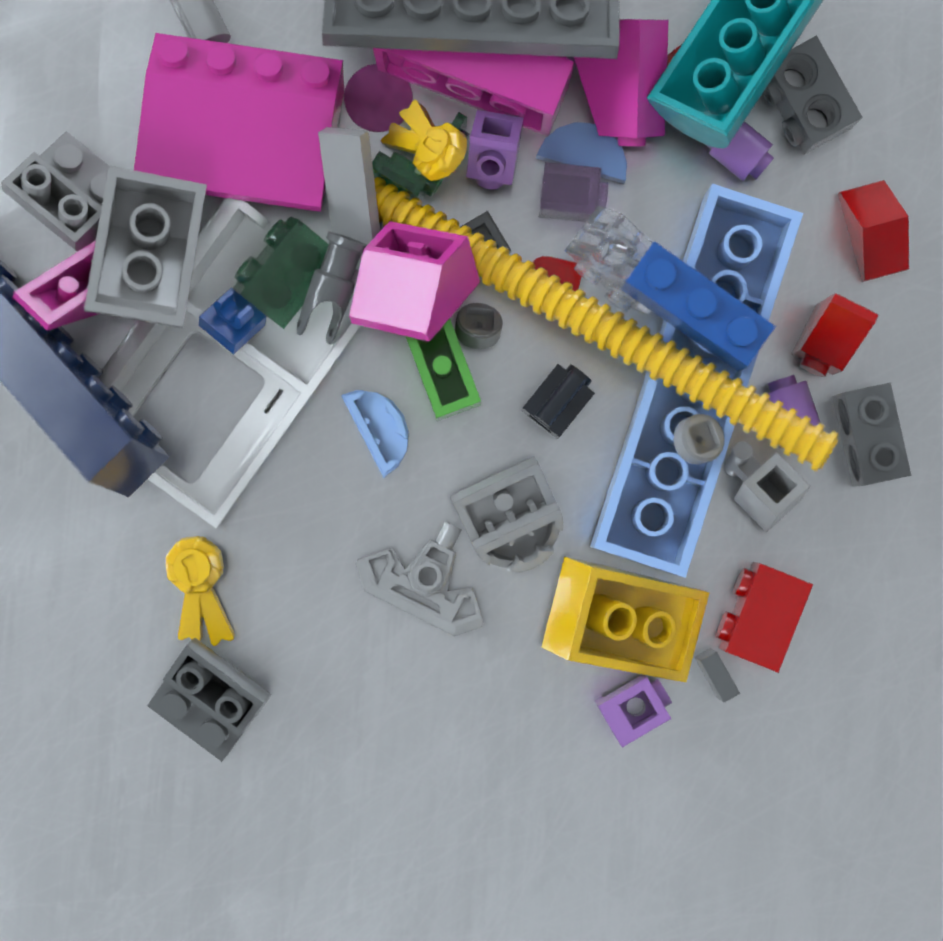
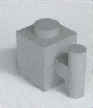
M740 441L735 444L724 468L728 475L733 477L739 476L743 481L734 500L765 532H768L801 501L811 486L777 452L761 465L752 456L753 450L751 445L745 441Z

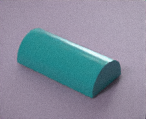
M711 0L648 95L649 103L662 118L687 136L711 147H728L824 0Z

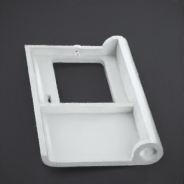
M229 198L223 199L198 235L183 328L137 320L102 368L103 374L99 377L108 388L111 386L116 387L129 399L133 406L128 411L134 416L193 334L202 333L228 351L198 326L199 316L232 287L267 316L265 326L233 355L264 378L265 385L199 479L194 483H188L164 465H161L148 478L150 482L215 529L361 326L352 324L349 317L355 291L354 287L346 312L332 344H327L326 334L333 315L331 301L320 303L312 311L304 333L298 335L297 323L314 271L321 268L323 259L271 224L260 212L245 201Z

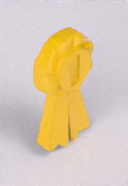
M414 99L408 109H403L399 112L400 116L411 127V130L396 123H391L389 133L382 137L380 141L389 148L415 154L413 165L428 180L436 181L448 177L465 157L467 137L448 122L441 126H434L426 108Z
M203 536L181 538L165 557L168 580L185 593L178 640H184L189 637L190 639L197 638L201 641L203 638V618L213 646L218 645L222 639L227 641L234 640L235 633L213 588L223 575L224 565L221 550Z

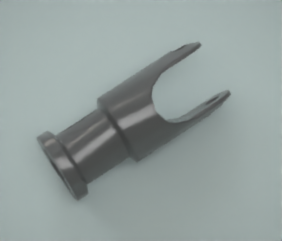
M328 231L326 239L329 241V245L321 268L315 269L297 323V334L302 335L304 333L312 311L320 303L331 301L333 315L326 334L327 344H332L355 287V283L352 281L360 255L367 244L345 235Z

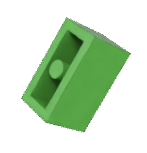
M450 318L430 342L406 336L437 421L481 405L480 396Z

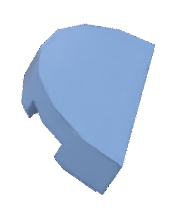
M356 390L342 394L341 397L383 478H385L399 467L407 452L409 431L404 415L392 400L377 392Z

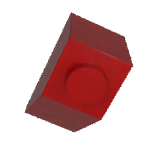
M834 293L815 305L791 355L801 359L800 367L814 375L826 377L827 373L834 375L842 372L875 324L879 314Z

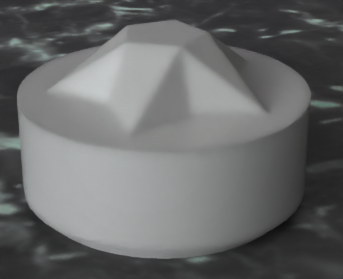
M471 303L462 307L457 313L455 333L458 340L464 345L474 349H486L498 342L503 320L500 313L492 306L484 303Z
M696 414L682 420L677 425L673 438L674 446L679 456L686 462L695 465L716 459L721 454L725 441L720 424L713 417L706 414Z

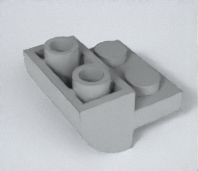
M66 131L40 156L33 152L1 182V186L5 194L78 252L96 240L109 165Z

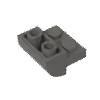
M194 638L180 653L163 678L164 682L147 706L222 762L262 710L271 694L197 638Z

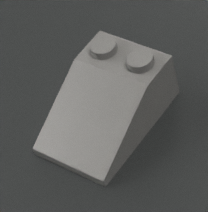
M108 166L84 311L183 328L207 184Z

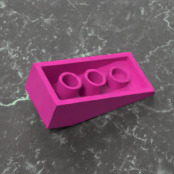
M373 48L377 70L478 110L523 117L522 127L547 137L551 133L568 90L574 61L564 56Z

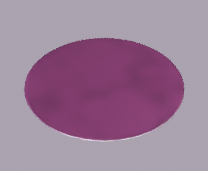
M376 64L367 65L356 71L349 79L344 92V104L351 120L359 127L371 132L389 131L391 123L400 125L404 119L400 116L399 112L403 109H408L413 101L410 83L377 70Z

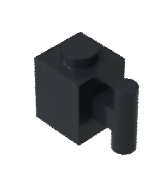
M557 364L521 411L558 439L595 394V392L588 388L592 380L572 364L566 369Z

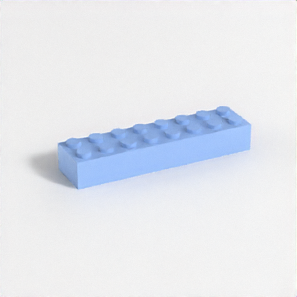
M712 184L704 194L683 261L769 321L803 213ZM663 320L660 334L663 335L664 342L668 343L670 340H673L677 343L676 348L680 351L684 347L689 349V356L693 358L697 355L703 357L702 363L708 365L710 362L714 363L716 371L720 373L723 370L730 373L729 378L735 380L737 377L743 380L742 385L747 388L758 353L747 368L738 372ZM647 371L590 547L686 578L735 426L729 423L730 418L724 415L722 418L716 416L717 410L714 408L707 411L702 407L703 402L699 400L696 403L691 402L689 394L684 393L682 396L677 394L675 386L672 385L667 388L663 386L662 379L652 380L649 377L650 372ZM696 414H706L713 417L720 424L724 433V447L716 459L699 465L690 464L683 460L675 449L674 431L682 420Z

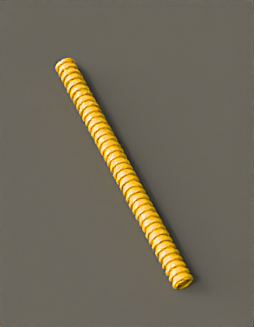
M381 177L374 179L379 223L383 221V227L391 221L468 236L479 278L482 277V283L486 286L494 284L495 290L500 294L507 291L509 299L514 301L519 298L520 304L523 307L533 306V312L538 315L544 312L548 321L558 320L560 328H572L571 333L576 337L583 334L585 342L589 344L594 341L597 342V348L601 351L611 350L610 355L616 359L622 356L624 364L628 366L632 363L636 364L638 372H650L649 377L654 381L658 378L662 379L663 386L667 388L672 385L675 386L677 394L681 396L684 393L689 394V400L693 403H696L698 400L703 402L702 407L705 410L709 411L711 408L717 410L716 416L722 418L726 415L730 418V424L734 426L737 423L744 425L743 431L749 433L751 430L756 432V438L760 441L767 438L771 441L770 446L774 449L778 445L783 447L785 455L790 456L793 453L798 456L797 462L801 464L805 461L811 463V470L817 472L819 468H823L839 440L837 432L832 431L829 434L823 431L825 426L821 423L814 426L810 423L811 418L807 415L803 418L796 416V409L791 408L789 411L784 409V403L780 400H777L776 403L769 400L770 395L766 392L762 396L757 394V388L753 385L746 388L742 385L743 380L741 378L730 379V373L726 370H723L721 373L716 371L714 363L710 362L708 365L702 363L703 357L699 355L694 358L689 356L690 350L685 347L680 351L676 348L677 343L673 340H670L668 343L664 342L663 335L660 333L650 334L648 326L644 325L639 328L637 320L633 318L628 321L625 320V315L621 311H617L614 314L611 312L612 308L606 303L602 306L598 305L599 300L596 297L586 298L585 291L581 289L576 292L573 291L571 283L565 282L561 284L558 276L552 275L548 277L546 269L542 267L538 270L534 269L535 264L529 260L523 263L521 255L517 253L512 256L509 255V249L504 246L498 249L497 243L494 240L484 241V235L479 232L472 234V229L469 226L459 227V221L454 218L447 220V215L444 212L435 213L434 207L429 204L422 206L423 202L419 198L410 199V194L406 191L398 193L397 186L394 184L386 186V181Z

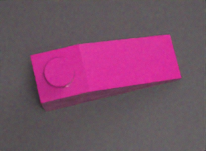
M96 240L14 292L13 298L47 331L99 315L98 313L84 311Z

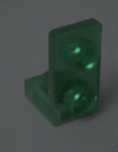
M458 112L451 124L465 134L468 141L470 133L465 131L467 116ZM379 151L372 162L374 178H383L386 181V185L394 184L397 186L398 192H408L410 199L417 197L422 201L425 194L432 198L444 180L442 178L430 181L422 174L415 173L416 167L413 165V162L397 152H393L391 157Z

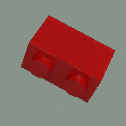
M752 562L750 569L743 568L737 578L733 594L739 596L732 613L725 612L716 633V638L721 639L719 649L779 673L813 584L757 562Z

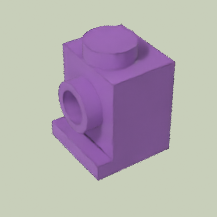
M477 110L470 135L466 178L476 179L478 185L486 189H498L503 184L512 185L518 159L523 117Z
M643 674L605 697L602 696L595 700L596 705L621 747L628 745L671 719L665 707L672 704V701L659 679H656L650 683L649 679ZM632 698H640L643 701V709L638 714H631L627 711V703Z

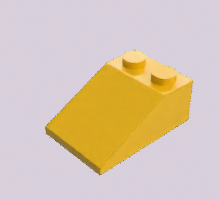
M564 556L541 647L568 661L686 683L710 592Z

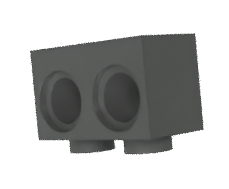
M817 35L791 49L763 92L766 101L771 106L776 104L783 116L782 128L787 139L793 146L799 145L803 154L852 129L863 118ZM787 69L800 71L805 78V85L802 87L792 86L787 82L784 71ZM810 109L822 111L827 117V127L818 128L812 125L808 120L807 111Z
M891 382L832 396L852 487L866 486L911 476Z

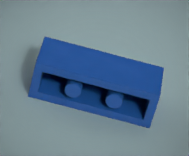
M655 241L621 287V290L738 372L749 366L776 327Z

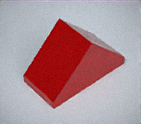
M885 180L839 192L838 197L862 282L908 270L909 216Z

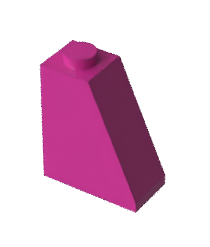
M619 19V51L617 59L574 57L598 135L618 137V146H646V137L665 136V119L649 103L647 97L667 68L669 20Z

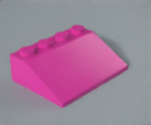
M155 33L145 75L134 171L207 184L205 195L321 212L326 187L318 132L326 127H338L344 96L343 60Z

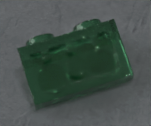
M291 216L286 222L282 219L278 220L270 228L263 240L267 244L256 259L250 256L239 267L234 276L238 282L233 287L234 291L283 329L303 306L314 271L321 268L329 245L301 220Z

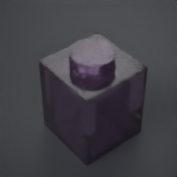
M545 162L539 217L594 223L597 210H606L608 197V182H600L601 168Z

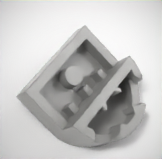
M535 456L450 496L478 556L486 564L490 565L491 563L499 567L508 568L510 572L527 571L545 562L554 552L553 545L558 538L560 530L563 531L561 510L553 497Z

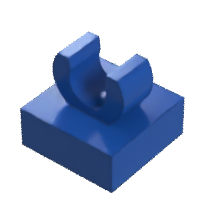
M231 287L199 316L198 326L234 355L265 326L267 316Z

